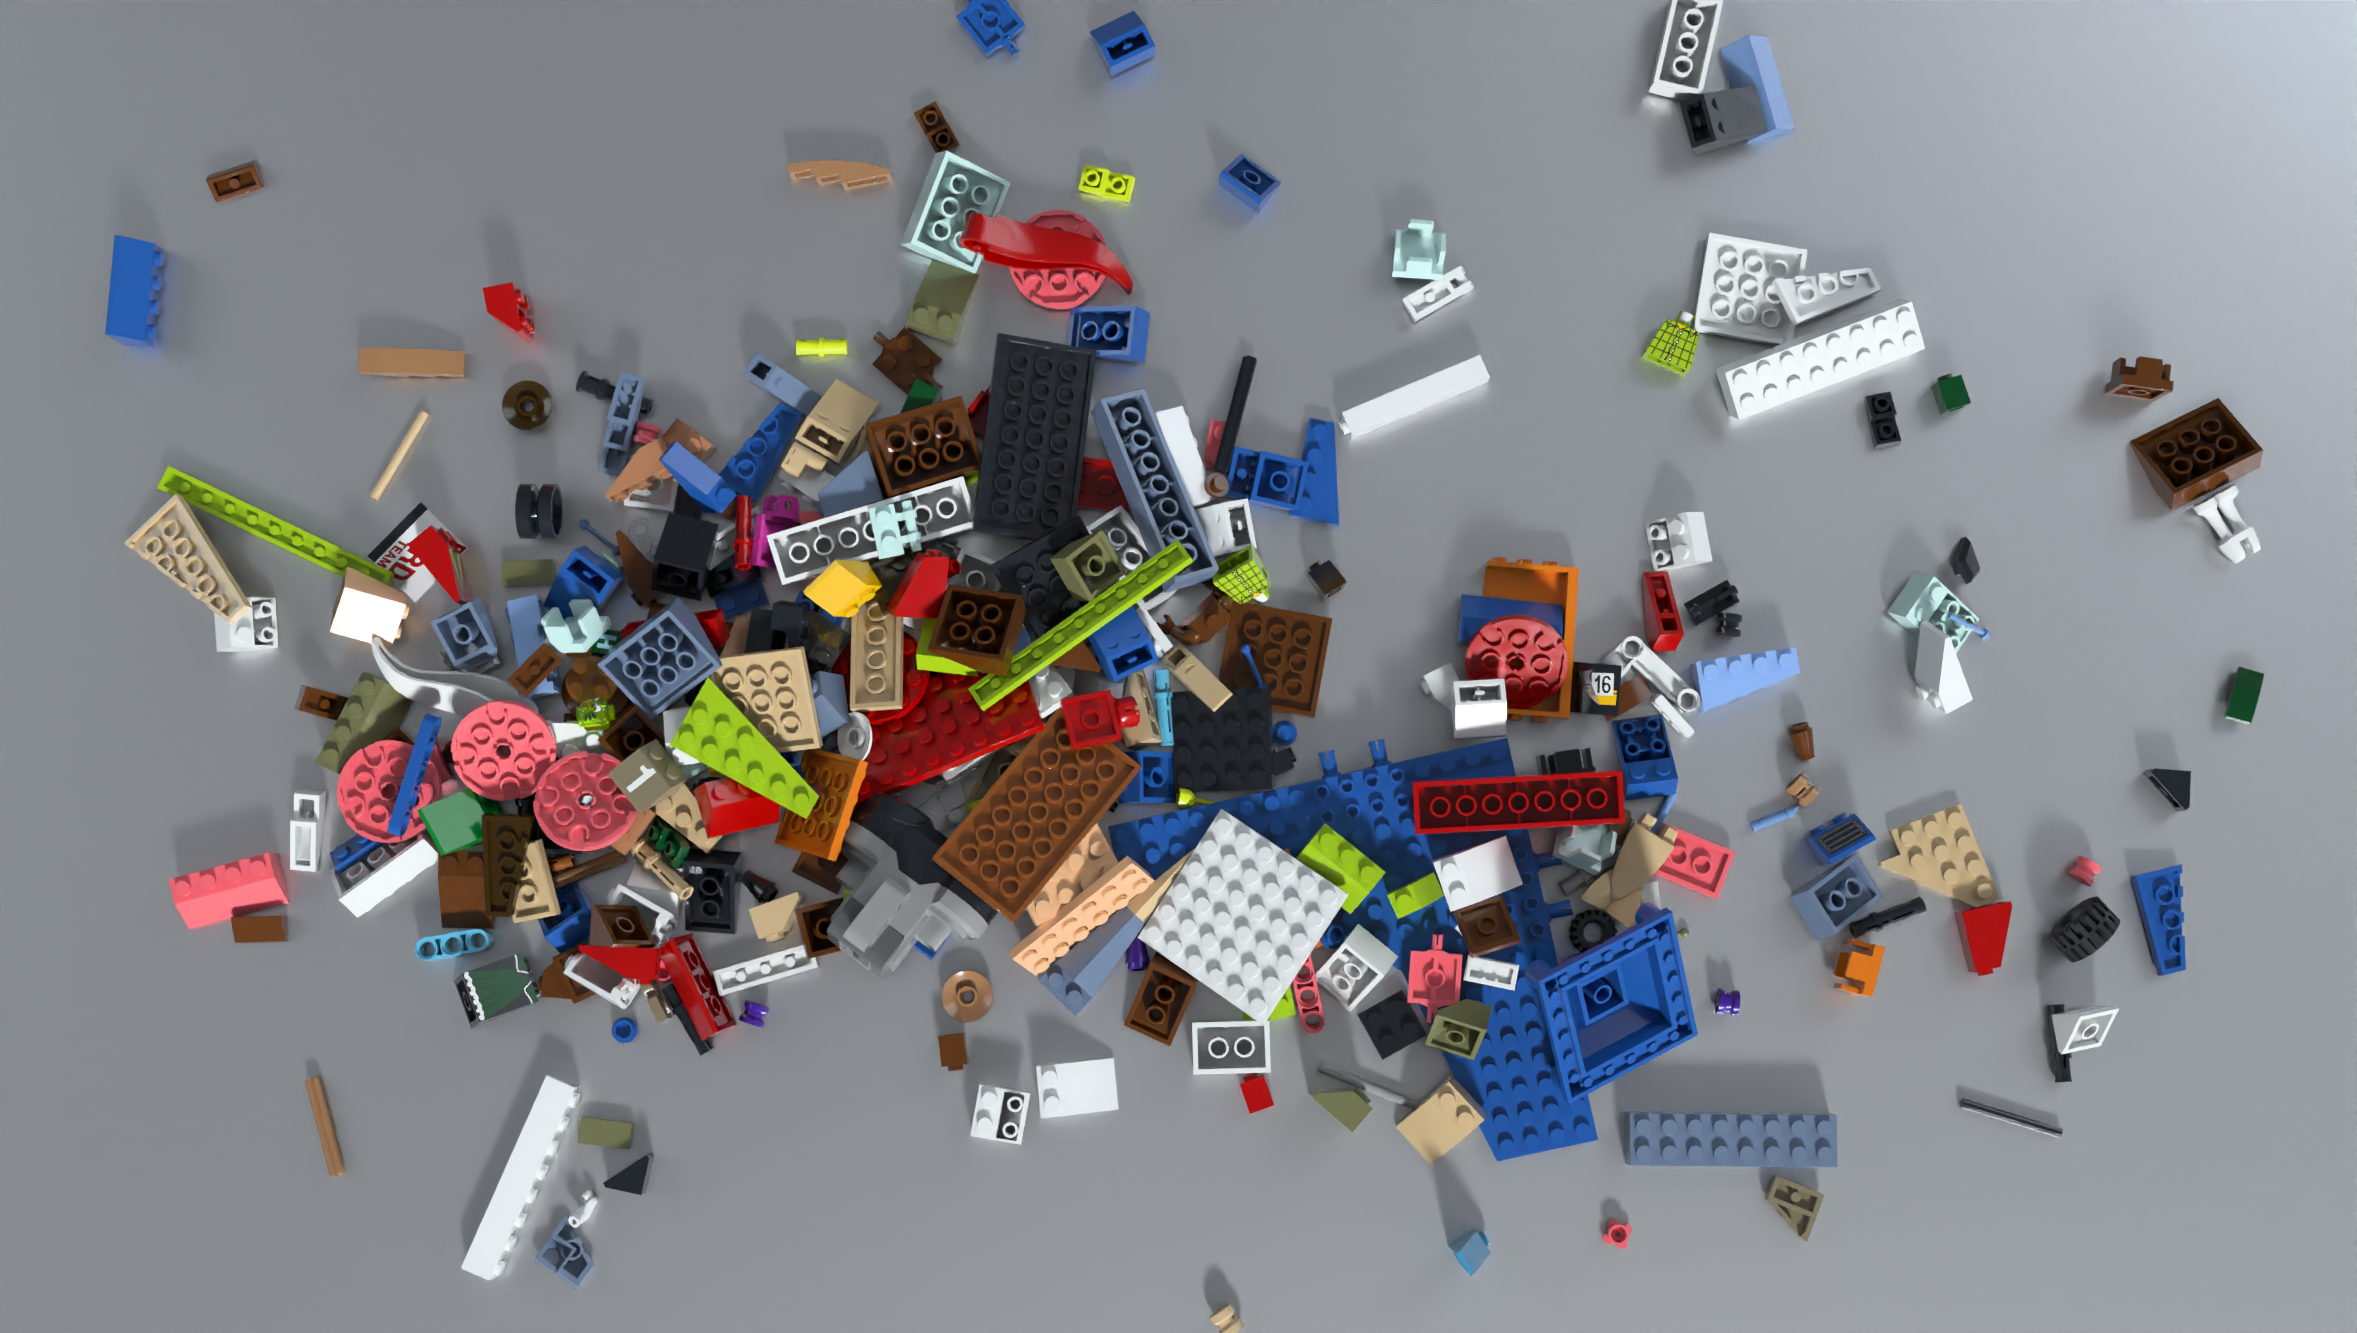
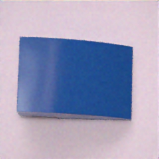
M1235 446L1229 471L1226 473L1229 490L1222 498L1231 500L1248 498L1249 504L1298 512L1309 462Z

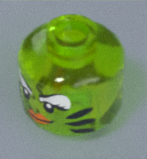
M604 697L585 699L581 702L580 707H576L578 725L583 727L586 732L607 730L611 726V720L616 719L614 705H608V701Z

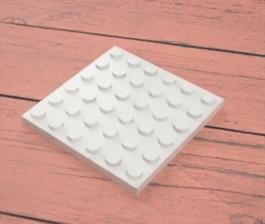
M1221 809L1138 938L1261 1024H1265L1349 894Z

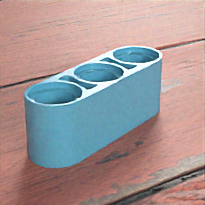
M472 929L425 937L416 943L415 954L421 960H439L485 952L493 947L494 936L487 929ZM480 933L485 937V943L482 947H478L475 943V938ZM453 938H457L460 943L459 949L455 952L450 948V942ZM428 942H431L434 946V952L431 956L425 953V946Z

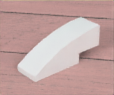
M300 788L294 793V818L290 821V870L317 871L323 837L326 790Z

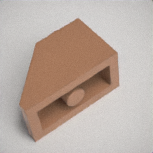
M676 419L662 436L670 445L673 441L678 442L704 464L717 450L710 442L679 419Z

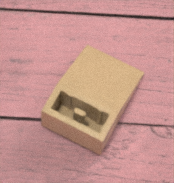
M836 379L807 416L795 439L799 444L829 459L830 462L842 468L859 440L862 430H865L864 425L869 423L880 403Z

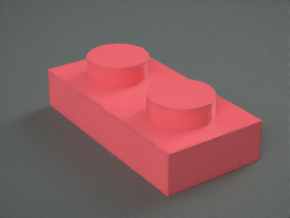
M1211 419L1203 459L1207 471L1222 473L1215 470L1214 465L1226 422Z

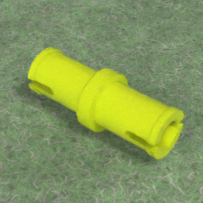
M819 337V339L810 340L796 339V354H819V357H825V354L847 355V338L824 339V337Z

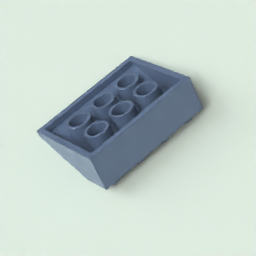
M677 597L608 650L597 665L651 720L723 664L696 616Z

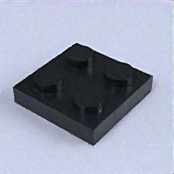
M1403 990L1357 1014L1382 1060L1427 1035L1410 1003L1407 1002Z

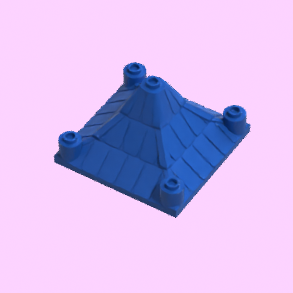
M1645 903L1638 908L1635 914V921L1638 925L1583 953L1566 957L1561 961L1560 965L1551 968L1543 960L1533 961L1526 968V981L1537 989L1555 1057L1556 1066L1551 1070L1550 1081L1562 1092L1563 1100L1568 1104L1698 1035L1672 911L1667 907L1661 910L1653 903Z

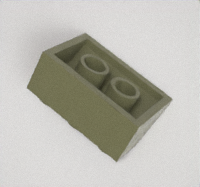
M1349 1087L1312 1089L1309 1092L1319 1104L1351 1132L1357 1128L1373 1109L1368 1105L1371 1099L1358 1088H1355L1353 1091Z

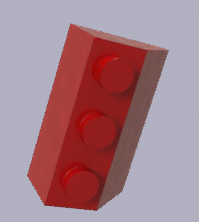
M729 777L706 782L694 789L708 839L779 822V804Z

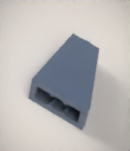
M868 451L863 452L818 493L820 501H816V506L820 516L824 515L827 518L885 500L872 457Z

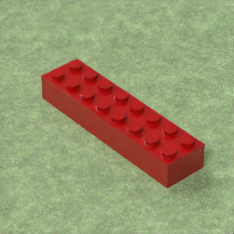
M1621 770L1412 781L1415 834L1625 823Z

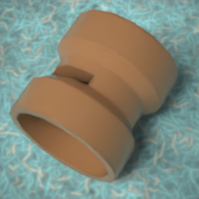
M1802 772L1792 780L1785 791L1789 795H1794L1798 799V803L1805 808L1820 794L1821 789L1817 785H1812L1809 782V777Z

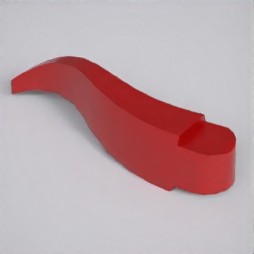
M971 213L966 218L959 243L964 248L983 255L985 262L1028 270L1086 269L1099 272L1112 279L1128 295L1132 293L1133 282L1126 268L1111 250L1092 238L1072 232L1026 224L996 214V217L993 218L982 213Z

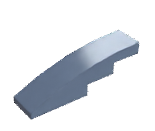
M620 371L607 417L609 422L602 444L604 450L598 468L600 473L618 477L628 464L633 444L631 440L635 435L636 422H638L645 377Z

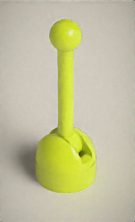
M1179 788L1180 793H1177L1176 808L1187 809L1193 806L1194 803L1210 804L1219 801L1196 798L1191 790Z

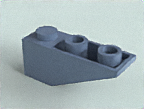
M759 353L755 354L743 373L749 381L803 413L806 417L822 398L821 395Z

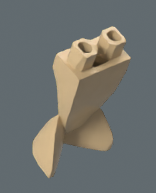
M1646 811L1639 817L1637 822L1634 820L1628 829L1613 870L1600 876L1588 887L1581 897L1585 902L1606 911L1628 928L1633 927L1636 922L1635 914L1641 902V886L1656 873L1674 849L1673 843L1678 833L1676 829L1665 824L1659 835L1651 831L1657 818Z

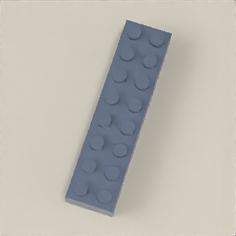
M1145 389L1100 399L1091 411V414L1150 558L1178 539L1194 561L1161 584L1164 593L1209 581L1219 568Z
M1625 1112V1163L1630 1166L1837 1167V1115L1831 1113Z

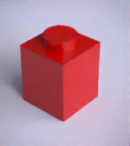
M1252 1073L1243 1077L1244 1082L1239 1084L1250 1114L1274 1106L1264 1075L1258 1076L1257 1073Z

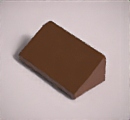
M256 160L210 174L206 178L216 203L264 187Z
M287 916L231 917L235 943L287 941Z

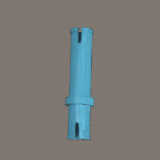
M1169 669L1153 671L1155 683L1153 699H1156L1157 722L1163 740L1159 742V746H1172L1174 741Z

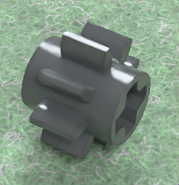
M946 536L945 541L938 539L934 549L941 550V553L947 556L949 561L952 559L957 560L961 548L957 547L958 540Z

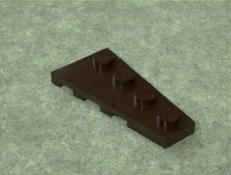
M485 813L481 815L486 916L511 917L515 912L535 815Z

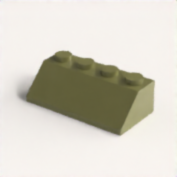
M363 671L315 763L340 774L347 761L358 750L375 742L382 741L397 726L400 728L413 700L396 691L389 682Z

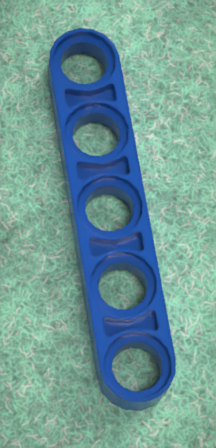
M426 713L422 720L388 824L389 834L402 837L407 830L441 726V716Z

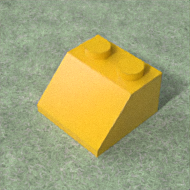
M835 560L803 592L831 615L848 618L854 616L863 603L871 600L875 596V592L882 585L867 561Z

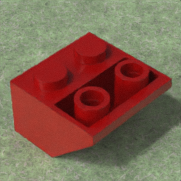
M513 282L483 288L487 313L499 324L525 341L533 342L532 334L535 333V326L532 318L529 319L527 310L531 309L528 295H524L522 289H519Z

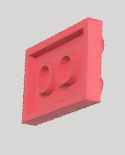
M1663 823V824H1662L1661 829H1660V831H1659V834H1660V832L1662 831V829L1664 828V826H1665L1666 823ZM1671 826L1678 831L1673 843L1674 849L1654 875L1717 899L1735 852Z

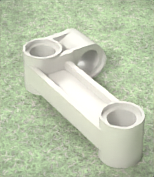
M1630 636L1621 641L1599 663L1621 665V678L1632 665L1672 704H1676L1684 713L1695 710L1700 704V696L1697 691L1693 690L1636 636ZM1627 642L1636 644L1637 652L1635 655H1630L1626 652L1625 645ZM1683 694H1688L1692 697L1691 707H1685L1681 703Z

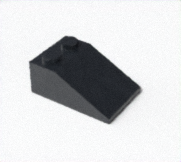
M691 848L684 860V880L693 887L692 895L685 900V930L736 934L741 889L740 879L742 877V852L712 850L710 854H707L702 849Z

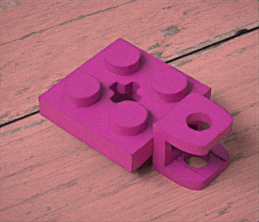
M784 494L778 497L773 495L766 496L762 514H756L751 565L777 570L767 535L802 525L801 522H796L799 510L797 497ZM786 501H788L790 504V509L788 511L786 510ZM774 502L776 503L775 510L772 509V504Z

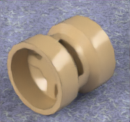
M1230 1303L1209 1317L1214 1325H1219V1333H1237L1245 1326L1240 1318H1236L1233 1315L1235 1310Z

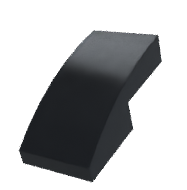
M1891 392L1866 396L1865 403L1868 422L1875 449L1899 445L1902 440L1895 420L1897 412Z

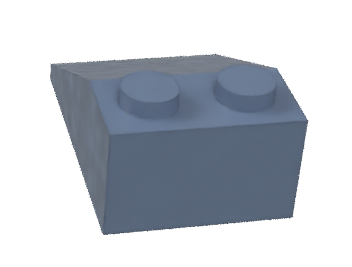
M1853 854L1803 886L1789 898L1815 939L1820 940L1837 934L1883 896L1858 856Z

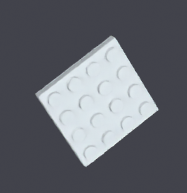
M1709 232L1692 329L1701 333L1775 346L1793 340L1795 326H1793L1771 282L1777 278L1791 279L1795 276L1804 275L1808 250Z

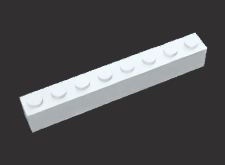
M553 1074L546 1075L461 1269L486 1280H491L496 1275H501L506 1264L503 1261L507 1251L510 1252L517 1239L514 1237L517 1228H521L526 1220L527 1213H525V1209L528 1203L532 1204L537 1195L538 1189H535L539 1179L542 1180L548 1170L546 1162L549 1155L553 1156L557 1150L559 1141L556 1139L560 1131L564 1132L569 1123L568 1112L571 1107L574 1108L580 1098V1093H577L580 1086Z

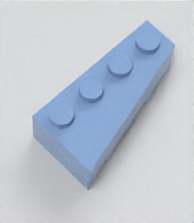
M537 594L507 601L508 609H505V614L512 628L511 640L515 647L518 668L547 638L541 623V619L546 615V611L543 606L542 597ZM557 666L525 698L539 701L562 695V679L559 667Z
M1796 647L1692 663L1690 667L1694 690L1700 696V704L1697 707L1698 714L1799 673L1800 668Z

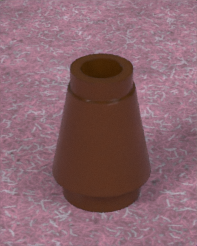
M1808 722L1789 726V733L1787 735L1800 761L1814 758L1812 727H1809Z

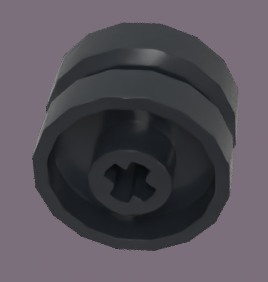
M536 484L519 485L515 502V519L520 539H536L539 532L543 539H559L563 523V501L558 484H543L540 490Z

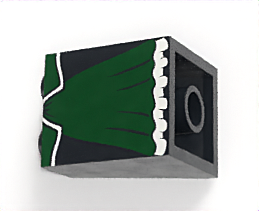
M521 953L462 973L454 980L471 1028L538 1002L537 997L540 996L538 986L535 982L531 981L529 976L531 972L530 964L527 958L523 959Z

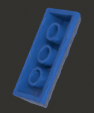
M115 235L105 334L123 345L154 347V340L158 337L156 318L161 308L158 297L159 291L163 287L161 266L165 264V254L163 249L155 243Z
M1462 594L1456 645L1468 646L1473 635L1484 624L1498 617L1514 614L1528 615L1541 619L1551 625L1562 638V605Z

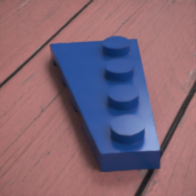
M780 402L762 422L751 438L749 437L743 444L744 446L726 463L727 465L718 475L723 478L735 493L747 495L748 498H752V501L759 503L804 416L803 413Z
M1310 418L1301 458L1302 461L1309 462L1300 509L1298 512L1290 511V516L1339 526L1334 423Z
M2182 864L2131 876L2158 976L2186 970L2185 936L2182 935L2184 912H2181L2183 886H2180Z

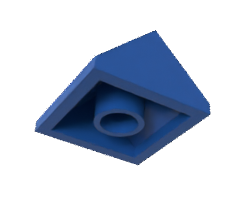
M1243 154L1238 156L1219 175V185L1258 214L1281 184L1279 180Z

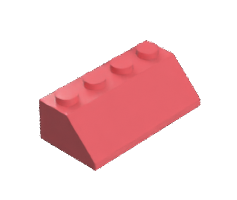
M268 852L169 879L174 905L189 929L290 903L278 853Z

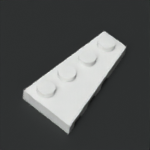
M1871 268L1845 270L1834 274L1819 273L1817 276L1808 277L1802 275L1791 279L1777 278L1771 282L1793 326L1874 295L1881 290Z

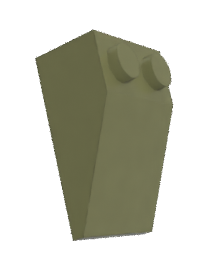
M932 260L912 304L906 322L908 330L956 346L979 275Z

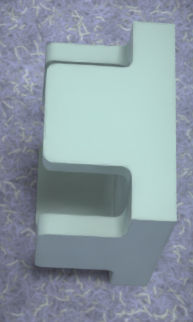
M1409 219L1407 230H1394L1392 277L1442 280L1446 252V233L1433 232L1434 221Z
M590 599L571 600L569 606L574 617H567L565 620H563L559 608L553 607L541 619L542 626L547 635V638L541 645L545 643L555 653L586 652L612 625L609 616H599Z
M1602 824L1557 827L1552 856L1595 875L1601 871L1602 861L1614 854L1617 833L1614 831L1607 833L1608 827Z

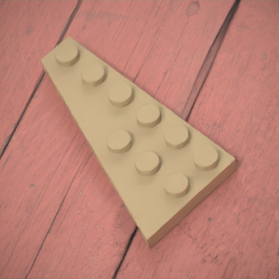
M175 494L124 542L125 545L137 551L142 558L154 564L158 570L179 586L191 592L190 594L207 604L208 608L227 622L235 624L252 608L183 496Z

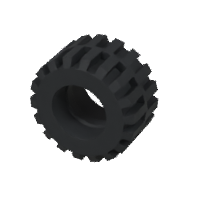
M2098 896L2088 898L2073 907L2054 925L2049 934V940L2070 962H2077L2087 958L2101 948L2117 931L2120 919Z

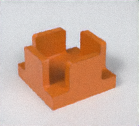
M1846 939L1845 944L1861 948V952H1839L1834 975L1851 980L1852 987L1835 983L1834 988L1857 996L1872 997L1885 947L1856 939Z

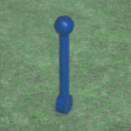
M1248 644L1242 645L1241 652L1246 655L1258 683V688L1267 687V685L1263 684L1252 659L1250 646Z

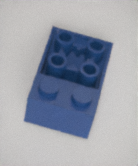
M588 547L576 548L561 567L543 606L549 611L553 607H558L563 620H565L567 617H574L569 606L571 600L590 599L599 614L625 576Z
M1133 605L1088 636L1101 667L1103 677L1111 681L1120 680L1159 661L1152 640Z
M1662 714L1612 721L1618 767L1622 771L1625 801L1676 794L1678 775Z

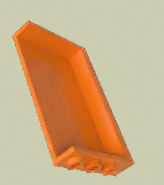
M1492 557V561H1487L1485 564L1483 597L1562 605V639L1566 646L1568 669L1564 682L1554 695H1549L1536 706L1523 709L1507 708V720L1522 721V717L1532 718V722L1547 723V719H1569L1579 567L1557 566V562L1542 561V565L1532 564V560L1517 559V563L1507 562V558ZM1516 656L1509 663L1512 666H1519L1523 663V660Z

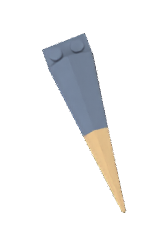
M1195 849L1190 851L1151 883L1144 892L1139 893L1124 908L1117 911L1104 924L1100 925L1084 940L1062 956L1039 979V982L1075 1016L1094 997L1160 904Z

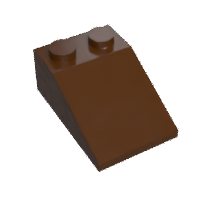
M456 851L442 856L439 852L438 886L442 928L494 929L495 916H486L483 851Z
M1156 951L1124 1026L1170 1046L1199 980Z

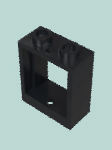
M752 607L744 654L785 649L787 635L780 630L771 629L772 610Z

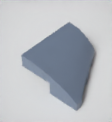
M565 1215L536 1255L534 1261L576 1289L594 1264L589 1254L585 1252L579 1236L577 1237L570 1225L569 1218Z

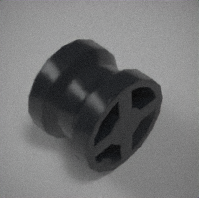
M1717 613L1719 625L1715 629V634L1731 637L1741 636L1739 623L1742 622V615Z

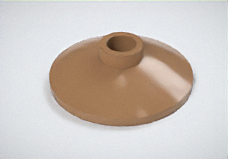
M958 972L946 981L942 989L943 1007L952 1018L958 1021H976L982 1018L991 1007L993 1000L991 985L984 976L977 972ZM966 991H970L973 995L970 1001H966L963 998V994Z

